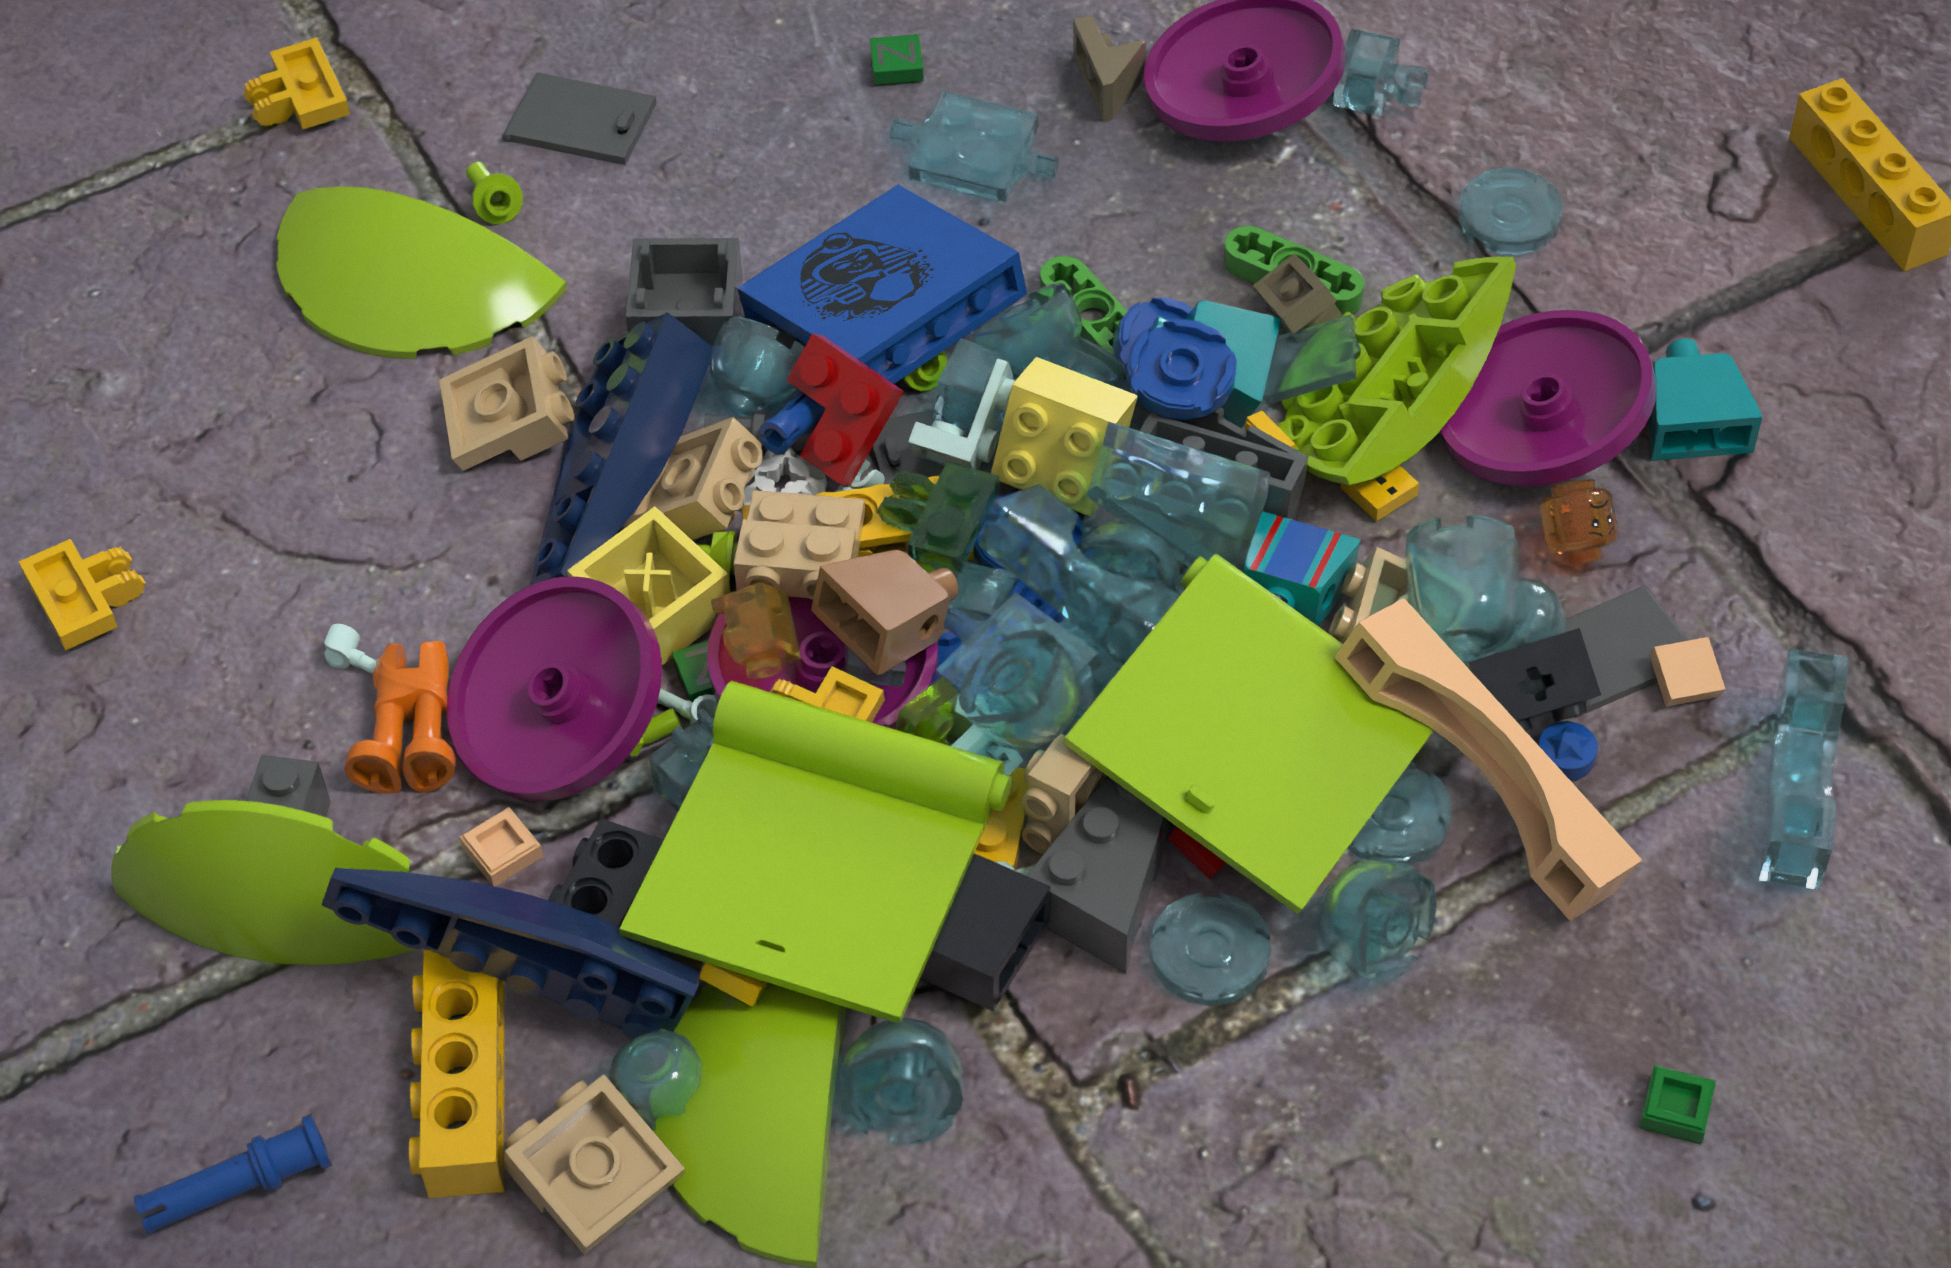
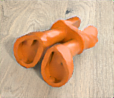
M424 641L420 646L419 667L407 668L403 644H387L382 655L376 659V666L372 676L374 688L377 690L373 709L376 716L373 740L359 741L350 747L345 757V775L352 783L366 790L380 794H392L400 792L403 772L408 785L414 791L422 793L434 791L446 785L455 773L456 758L454 751L445 740L441 739V716L447 714L449 660L447 648L442 641ZM414 719L412 742L405 748L402 766L403 723Z

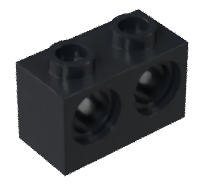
M601 818L590 838L585 837L579 842L574 853L572 870L563 885L558 884L554 887L548 901L586 913L600 912L594 916L621 926L664 839ZM625 865L622 868L610 869L614 866Z

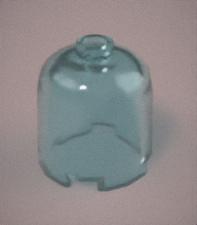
M1469 515L1467 516V526L1441 528V518H1435L1414 526L1406 534L1407 602L1463 663H1467L1481 658V655L1492 652L1508 642L1515 633L1519 606L1520 545L1515 540V529L1497 519Z

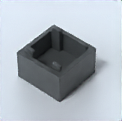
M739 238L633 239L626 307L628 333L638 323H647L668 312L715 348L712 359H738L742 305L737 287L743 284Z

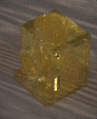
M760 582L711 600L713 611L724 615L727 627L724 628L723 638L727 651L734 659V662L746 666L749 678L758 679L776 675L782 671L781 665L801 658L787 593Z

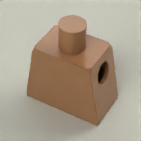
M892 550L820 566L811 611L876 675H880L938 641L943 632L949 602L957 598L959 588L954 574L949 569L940 568L927 573L907 553L900 550Z

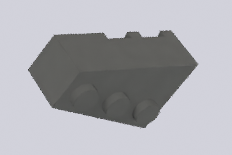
M1218 408L1207 416L1190 420L1164 418L1150 412L1132 443L1127 495L1249 531L1253 530L1258 510L1295 520L1302 506L1308 456L1254 426L1249 427L1245 431L1223 418L1224 409Z
M1107 776L1026 875L1051 886L1050 921L1046 929L1126 974L1131 960L1132 947L1138 928L1142 925L1148 896L1153 881L1156 880L1167 845V837L1170 835L1173 823Z

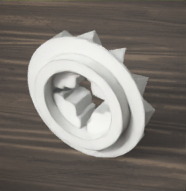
M791 446L785 454L775 455L767 450L761 464L755 468L753 477L743 489L745 494L744 505L750 504L753 490L777 492L774 483L778 482L780 477L784 475H789L791 481L786 483L785 488H782L781 492L808 495L826 492L827 482L825 473L801 456L796 455Z

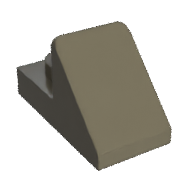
M1093 15L1074 18L1073 56L1102 121L1113 120L1144 78L1146 43L1144 40L1112 46L1108 33H1100Z
M1295 253L1252 285L1273 314L1281 319L1280 323L1294 341L1301 347L1307 345L1337 319L1341 318V312L1334 304L1337 302L1326 285Z

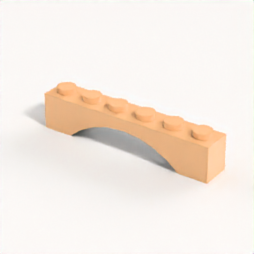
M1403 598L1358 622L1334 658L1373 701L1397 709L1429 726L1456 746L1480 769L1501 796L1516 823L1526 851L1530 877L1569 921L1574 920L1614 894L1642 862V859L1406 599Z

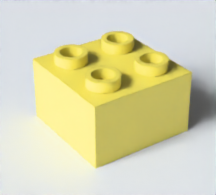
M1036 357L1012 384L990 478L1091 517L1114 487L1138 395Z
M655 506L567 570L568 577H584L601 581L615 588L631 600L645 614L656 633L660 646L662 665L673 658V651L688 647L712 629L717 616L731 598L728 573Z

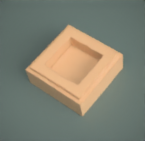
M1709 637L1656 646L1650 652L1649 656L1666 707L1720 697L1725 691Z
M510 807L459 837L462 849L494 887L543 858L541 845Z

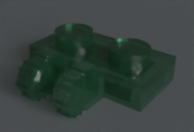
M946 462L935 485L925 475L915 472L912 474L904 470L902 472L897 471L889 487H891L894 496H898L899 499L891 496L884 498L877 510L882 519L881 521L886 522L887 525L889 524L892 527L896 526L901 530L912 532L907 543V554L913 560L961 573L999 493V476ZM917 505L924 506V510H921Z

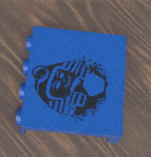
M899 184L737 287L750 331L754 332L768 322H772L805 344H807L812 333L823 335L893 384L1027 295L1018 251Z

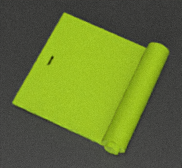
M1215 553L1209 561L1199 556L1180 582L1186 589L1068 732L1062 743L1299 915L1434 730L1397 709L1373 701L1334 658L1343 645L1337 639Z
M730 681L722 692L715 712L713 744L619 928L620 936L900 1024L993 809L1002 811L1006 805L1011 789L1012 777L1004 775V762Z

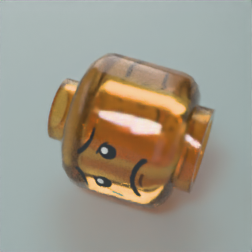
M1594 479L1578 480L1551 486V495L1543 499L1539 505L1547 548L1556 554H1568L1569 564L1589 562L1603 558L1601 548L1616 541L1619 533L1610 491L1602 487H1596Z

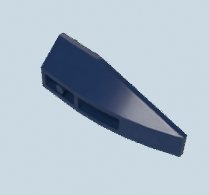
M668 312L647 323H638L629 333L615 340L613 338L608 339L597 350L593 358V364L596 368L591 380L583 387L576 399L578 411L569 431L539 551L535 557V566L530 586L552 578L568 577V569L611 539L636 511L663 471L682 435L715 348Z
M335 868L321 906L333 910L340 919L355 925L367 924L391 934L398 943L413 949L425 948L449 958L456 967L472 973L483 972L507 982L510 988L522 995L531 997L541 996L563 1005L569 1013L580 1019H597L621 1029L628 1038L643 1044L655 1043L662 1046L663 1041H669L692 1001L699 983L702 961L620 936V926L592 914L533 895L472 881L400 871Z

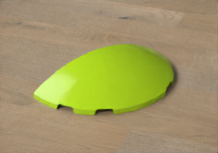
M335 186L299 192L288 206L277 234L278 260L276 266L281 286L286 297L291 296L302 309L301 313L305 322L320 334L338 344L376 356L415 359L419 349L448 347L453 355L489 346L492 344L495 332L509 327L515 322H519L523 327H527L552 307L567 289L566 281L512 242L484 226L426 201L389 191L366 187Z
M1484 257L1457 261L1453 263V274L1428 282L1423 281L1417 274L1382 289L1380 292L1382 300L1377 306L1366 311L1358 318H1355L1350 312H1346L1314 340L1300 357L1286 380L1280 397L1286 409L1285 421L1278 423L1279 428L1296 444L1295 450L1308 456L1307 471L1320 478L1346 485L1368 481L1395 469L1407 461L1439 433L1471 390L1487 360L1510 296L1516 270V263L1513 257Z
M206 800L189 802L178 817L168 819L152 812L139 819L130 827L126 836L127 841L122 846L117 845L113 855L111 879L115 892L137 912L163 929L205 948L235 957L267 963L309 966L349 964L387 958L416 950L398 943L389 933L367 924L355 925L340 919L333 910L321 906L335 868L409 872L410 859L377 838L364 841L361 846L334 833L332 830L333 821L327 817L285 806L252 801Z
M708 983L689 1004L669 1041H663L655 1062L650 1085L649 1111L651 1129L685 1168L684 1174L673 1184L675 1192L701 1222L706 1224L711 1220L726 1232L736 1236L742 1249L769 1260L817 1268L830 1160L829 1136L839 1049L840 1046H843L847 1007L768 983L752 1007Z

